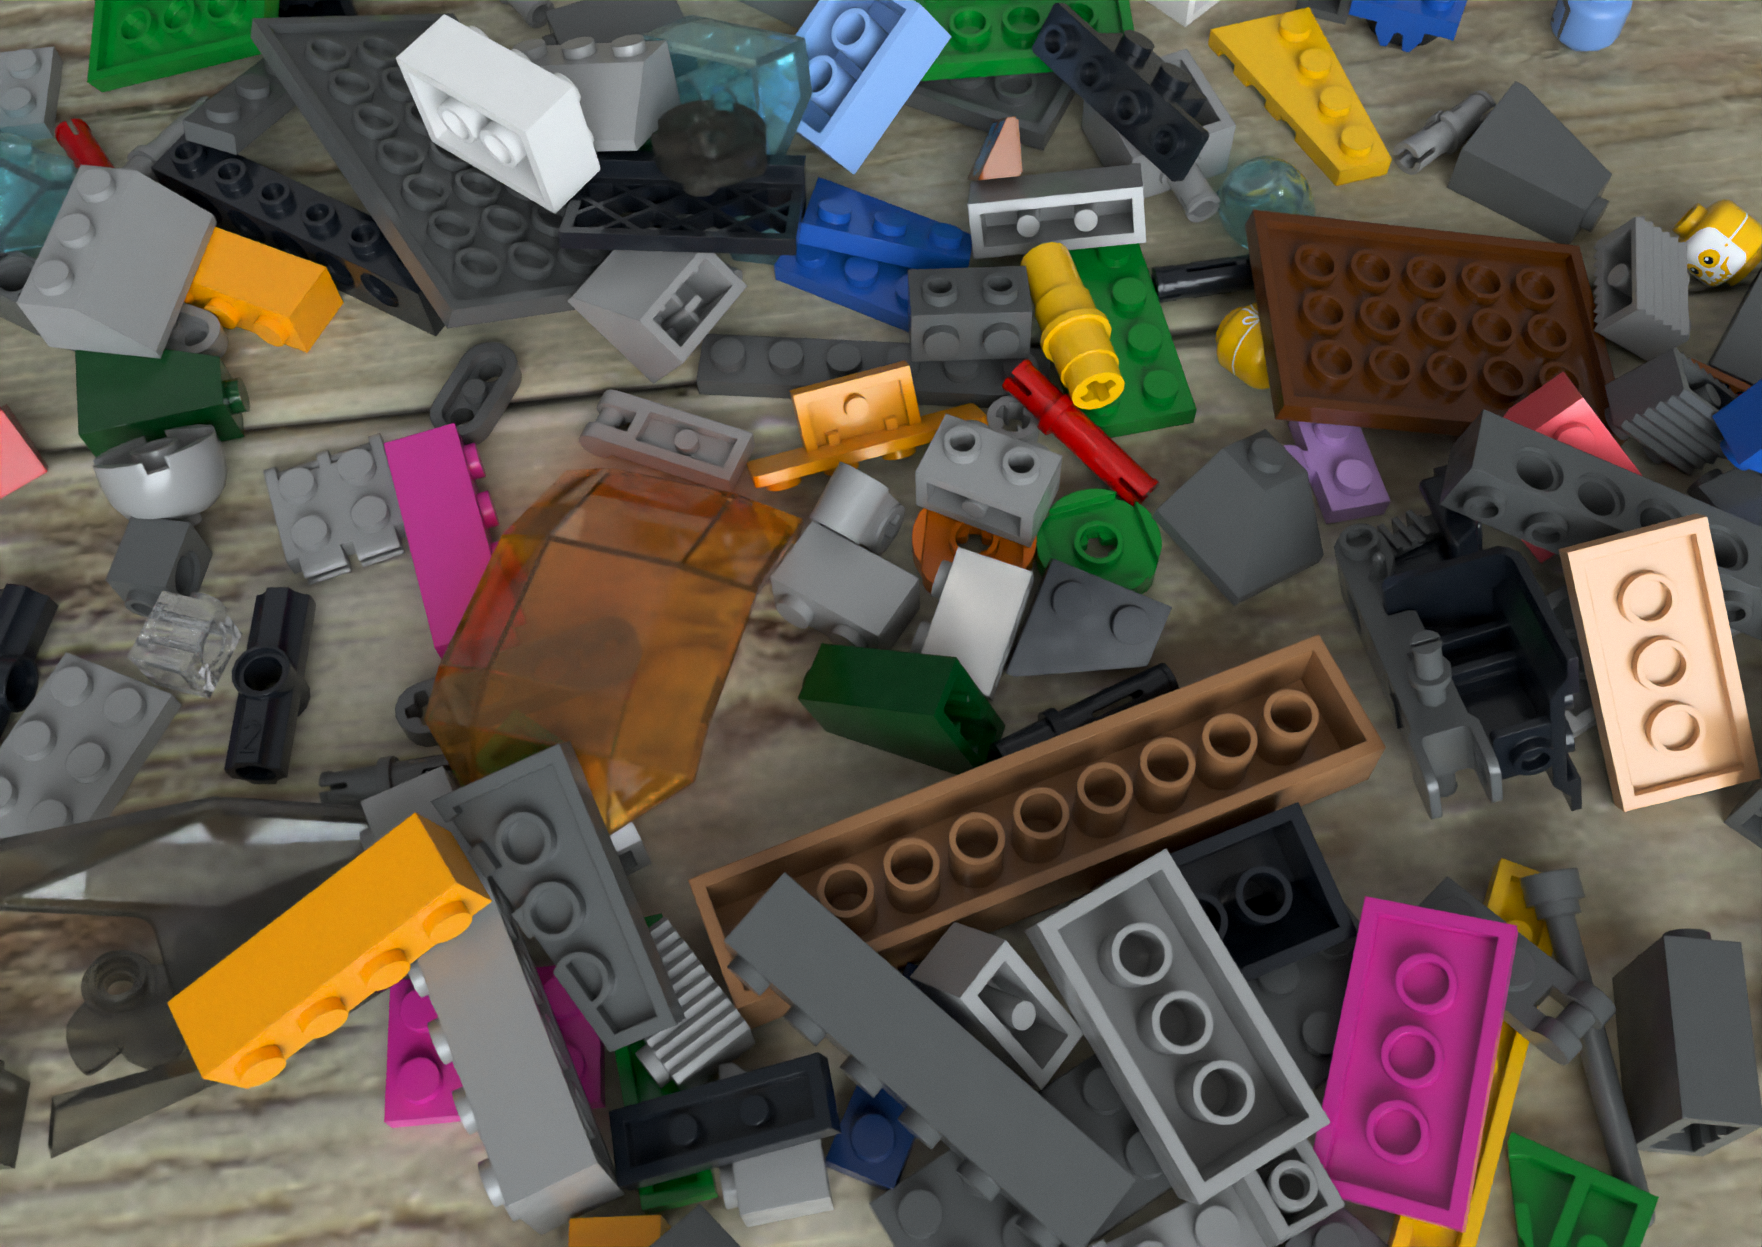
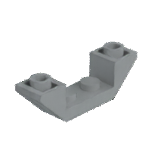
M1306 1138L1199 1205L1187 1201L1107 1244L1102 1239L1089 1247H1277L1340 1210L1346 1204Z

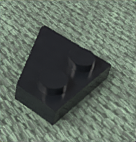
M1050 557L1004 672L1013 677L1147 667L1172 607Z

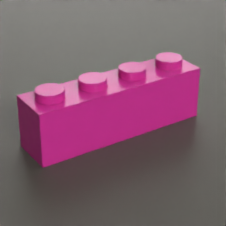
M454 422L383 443L434 648L447 671L451 672L522 648L518 630L528 627V623L517 591L511 593L506 591L503 578L514 575L503 540L496 542L492 540L489 528L500 524L489 491L479 493L476 480L486 477V473L475 442L464 445Z

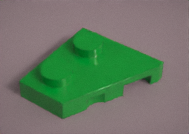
M1511 1132L1507 1141V1154L1518 1247H1641L1659 1197Z

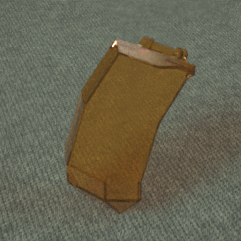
M616 468L566 470L502 534L438 666L424 720L461 787L556 744L570 741L608 833L612 835L696 781L711 720L756 598L790 544H795L800 538L804 520L736 493Z

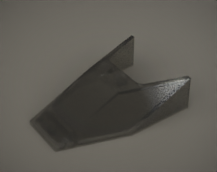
M213 796L1 838L0 911L136 917L143 919L154 930L173 997H175L364 852L359 832L369 828V824L361 805ZM390 987L383 990L375 991L366 999H364L361 1003H359L357 1006L351 1009L348 1012V1014L355 1011L356 1009H358L365 1003L369 1002L379 994L383 993ZM187 1047L180 1057L167 1065L52 1096L48 1135L50 1157L52 1159L220 1082L202 1079Z

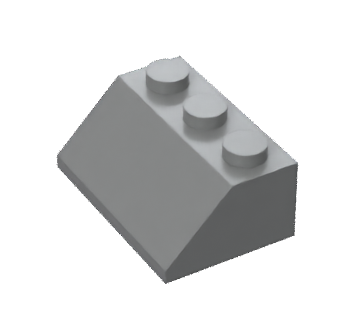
M634 34L617 38L611 43H595L592 37H578L568 40L562 45L546 46L543 39H531L520 42L512 48L524 53L531 62L553 74L561 73L572 81L581 96V109L587 127L593 134L595 151H637L681 106L667 40L645 41L644 36Z
M81 165L16 303L49 347L161 359L217 221L213 214L137 170Z

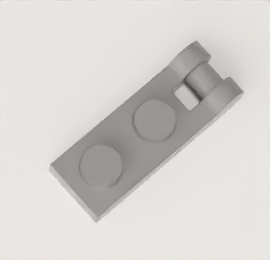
M613 389L604 392L597 405L599 416L595 422H589L585 426L579 437L581 446L598 457L607 458L613 455L731 494L755 448L754 436L751 432ZM631 423L627 431L619 429L620 425Z

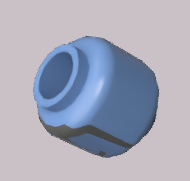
M1557 0L1550 21L1553 34L1561 43L1575 51H1598L1606 48L1619 37L1630 13L1633 0Z

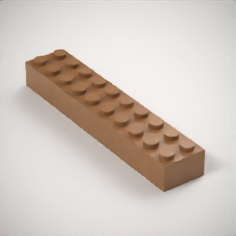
M1318 634L688 879L734 1006L745 1019L750 1029H754L783 1017L790 1006L769 987L759 997L743 984L727 968V965L734 959V956L727 951L724 940L784 872L896 970L906 967L908 962L914 964L924 960L954 922L985 933H991L1087 894L1097 884L1128 871L1166 848L1169 853H1173L1296 802H1299L1301 807L1369 779L1386 746Z

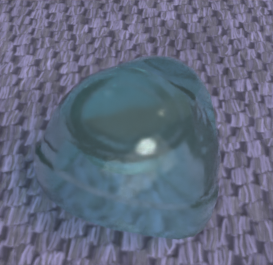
M1271 155L1252 157L1239 164L1226 177L1216 193L1221 199L1217 212L1223 227L1235 242L1247 249L1245 224L1253 210L1315 216L1314 196L1306 177L1290 163Z

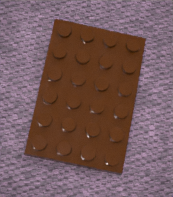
M1262 210L1252 211L1245 224L1274 418L1276 420L1461 436L1483 409L1504 417L1508 409L1564 371L1618 444L1622 446L1628 440L1619 439L1612 432L1605 418V409L1609 407L1605 385L1613 381L1615 376L1604 336L1593 331L1597 326L1594 319L1598 314L1594 313L1596 306L1593 303L1594 298L1580 246Z

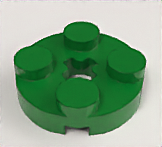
M1093 488L1070 493L1059 499L1050 508L1049 516L1043 521L1037 533L1035 559L1041 577H1043L1051 557L1124 588L1143 594L1153 584L1161 554L1162 539L1159 527L1152 518V514L1144 506L1135 501L1133 507L1126 501L1115 499L1116 492ZM1097 538L1102 546L1112 545L1114 550L1108 552L1107 557L1096 558L1085 552L1088 547V540Z

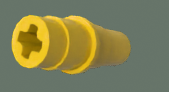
M1056 242L1040 244L1025 254L1020 266H1026L1030 296L1035 306V317L1042 332L1041 348L1046 358L1055 364L1064 387L1068 389L1075 406L1087 410L1102 408L1116 400L1124 390L1125 385L1118 368V357L1110 341L1112 328L1106 315L1096 308L1089 290L1084 287L1068 248Z

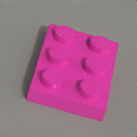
M556 965L536 967L591 1109L606 1108L605 1045L553 974ZM411 979L400 980L390 986L384 1122L391 1128L461 1122L454 1104L452 1091L462 1087V1082L453 1062L445 1065L434 1047L427 1023L438 1018L437 1013L428 995L422 998L418 995Z

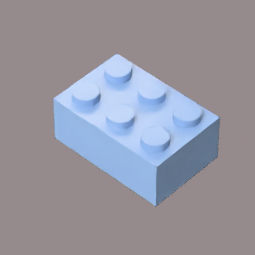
M819 0L752 99L786 127L855 175L952 36L921 4L914 0Z

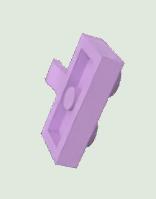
M1289 421L1288 426L1296 446L1284 445V447L1307 470L1309 483L1312 486L1326 524L1385 513L1391 501L1361 427Z

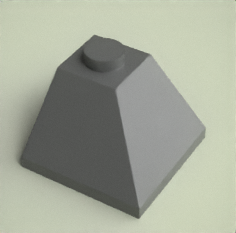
M1266 429L1222 448L1156 509L1152 517L1233 606L1319 563L1324 555L1308 472Z

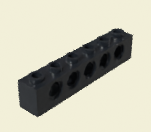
M185 133L151 167L161 185L213 214L217 221L215 227L326 266L337 290L435 337L445 327V324L371 215L239 154L235 155L187 141Z

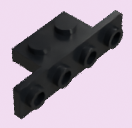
M1055 3L1033 44V53L1171 181H1183L1209 139L1208 131L1193 119L1196 118L1206 98L1190 85L1192 81L1191 76L1182 68L1162 60L1153 52L1155 47L1153 42L1143 34L1133 30H1125L1124 33H1098L1067 4Z

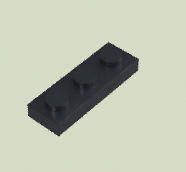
M819 1052L609 1111L617 1184L619 1188L629 1191L842 1133L828 1058Z

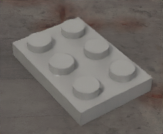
M66 652L0 746V841L73 872L182 706L181 703L168 692Z

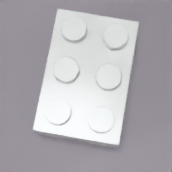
M445 14L396 57L433 143L554 214L601 170L593 146L594 137L587 127L581 109L580 93L572 81L561 73L553 74L531 62L521 51L517 49L509 50L489 39L479 28L475 26L467 27Z

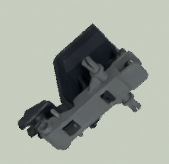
M1447 465L1434 468V476L1423 479L1419 483V490L1432 513L1431 515L1423 517L1421 514L1417 516L1412 510L1406 512L1407 527L1396 516L1391 519L1393 534L1383 523L1378 525L1377 529L1369 524H1354L1341 532L1334 546L1343 600L1391 709L1396 727L1400 730L1409 751L1413 781L1427 814L1431 820L1442 817L1440 797H1448L1456 792L1458 784L1455 773L1466 768L1475 770L1491 803L1503 800V779L1518 775L1531 776L1546 771L1553 787L1562 791L1571 811L1582 809L1581 777L1568 754L1575 751V741L1565 716V711L1574 708L1573 694L1579 693V657L1525 558L1518 551L1510 547L1495 546L1483 550L1482 523L1439 505Z

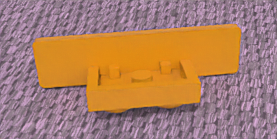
M904 360L789 390L803 447L755 459L746 464L755 488L766 487L768 491H781L800 484L802 481L801 477L822 471H824L825 475L832 476L839 462L857 469L860 461L879 456L883 460H898L909 457L916 453V446L931 443L945 414L965 421H980L987 426L988 421L986 414L974 403L920 416L910 365Z

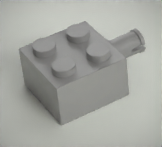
M1188 49L1161 56L1160 58L1166 63L1174 64L1186 71L1192 78L1190 85L1206 98L1196 118L1193 119L1208 131L1209 139L1183 181H1171L1085 100L1081 128L1104 167L1141 163L1144 199L1172 190L1185 210L1186 217L1191 222L1196 223L1210 218L1220 207L1219 202H1221V199L1213 191L1207 178L1227 171L1236 124Z

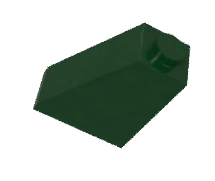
M164 349L161 359L75 350L78 435L95 457L132 439L145 436L146 442L167 438L164 430L195 424L212 425L221 442L245 437L242 413L250 411L249 396L240 377L232 378L219 356Z
M821 643L811 668L805 674L802 689L797 698L826 732L955 775L992 762L989 745L1001 739L1006 727L957 657Z

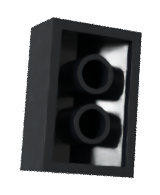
M1299 802L1170 853L1246 982L1357 936L1358 932ZM1119 875L1104 880L1103 882L1092 887L1091 891L1097 889L1098 887L1104 885L1105 883L1109 882L1110 880L1116 878Z

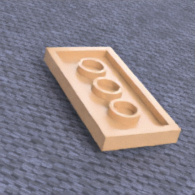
M1695 513L1558 549L1614 805L1623 812L1761 779L1707 516Z

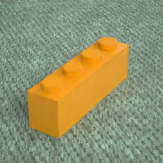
M217 227L214 228L184 303L213 313L225 328L234 329L237 326L257 334L261 339L273 346L282 347L285 344L308 353L344 303L326 266Z
M415 812L178 993L167 1004L202 1079L249 1089L277 1076L284 1069L286 1060L311 1040L326 1036L338 1029L347 1020L348 1012L372 993L386 989L403 979L410 970V964L437 943L449 941L464 932L471 924L472 916L487 906L492 900L452 832Z

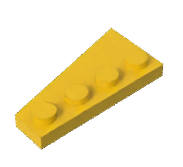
M1309 7L1210 29L1208 46L1218 57L1225 54L1235 65L1233 74L1245 87L1253 85L1266 99L1264 108L1276 121L1283 120L1289 124L1296 132L1294 141L1335 186L1387 174L1392 158Z

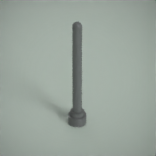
M1578 868L1547 871L1519 879L1526 908H1534L1537 921L1545 920L1556 962L1580 981L1593 984L1575 918L1576 914L1582 913L1579 899L1585 897ZM1605 1025L1601 1029L1591 1027L1580 1039L1582 1043L1580 1054L1612 1175L1619 1180L1650 1193ZM1655 1211L1653 1212L1648 1228L1651 1227L1655 1221Z

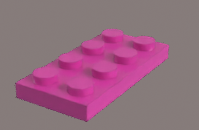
M1365 896L1322 1108L1331 1123L1317 1131L1313 1148L1343 1200L1465 1233L1518 938L1516 925Z

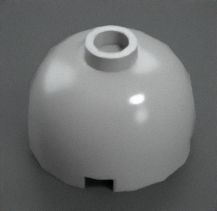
M206 424L164 430L167 438L146 442L145 436L132 439L105 451L93 460L95 465L92 466L100 488L109 503L126 519L130 520L131 516L141 519H166L190 522L193 526L203 520L200 512L215 504L226 486L228 472L225 451L221 440L217 437L214 427Z

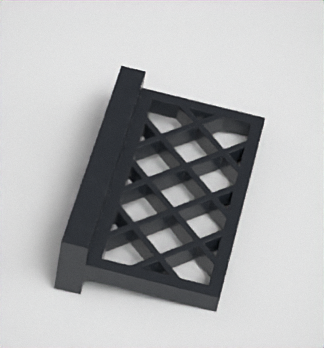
M595 151L601 170L570 199L558 232L560 248L796 256L801 221L807 208L806 156L671 151ZM625 212H633V214L623 218L619 216ZM682 214H693L684 219L677 217ZM738 216H750L742 221L735 219ZM597 223L603 225L597 228L589 227ZM654 225L661 227L659 229H646ZM711 227L719 229L717 231H704ZM771 228L774 229L775 231L779 232V233H761V232H764V231H766V230H768V229H771Z

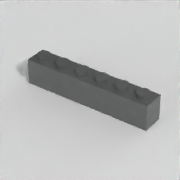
M785 872L725 938L724 942L727 951L734 956V959L727 965V968L743 984L759 997L768 987L790 1006L789 1010L783 1015V1018L815 1047L818 1046L824 1037L847 1056V1059L839 1068L854 1083L873 1098L883 1088L905 1108L897 1120L931 1150L941 1140L964 1161L956 1169V1172L973 1189L989 1202H992L1000 1192L1023 1214L1016 1221L1015 1225L1037 1246L1085 1247L1137 1180Z

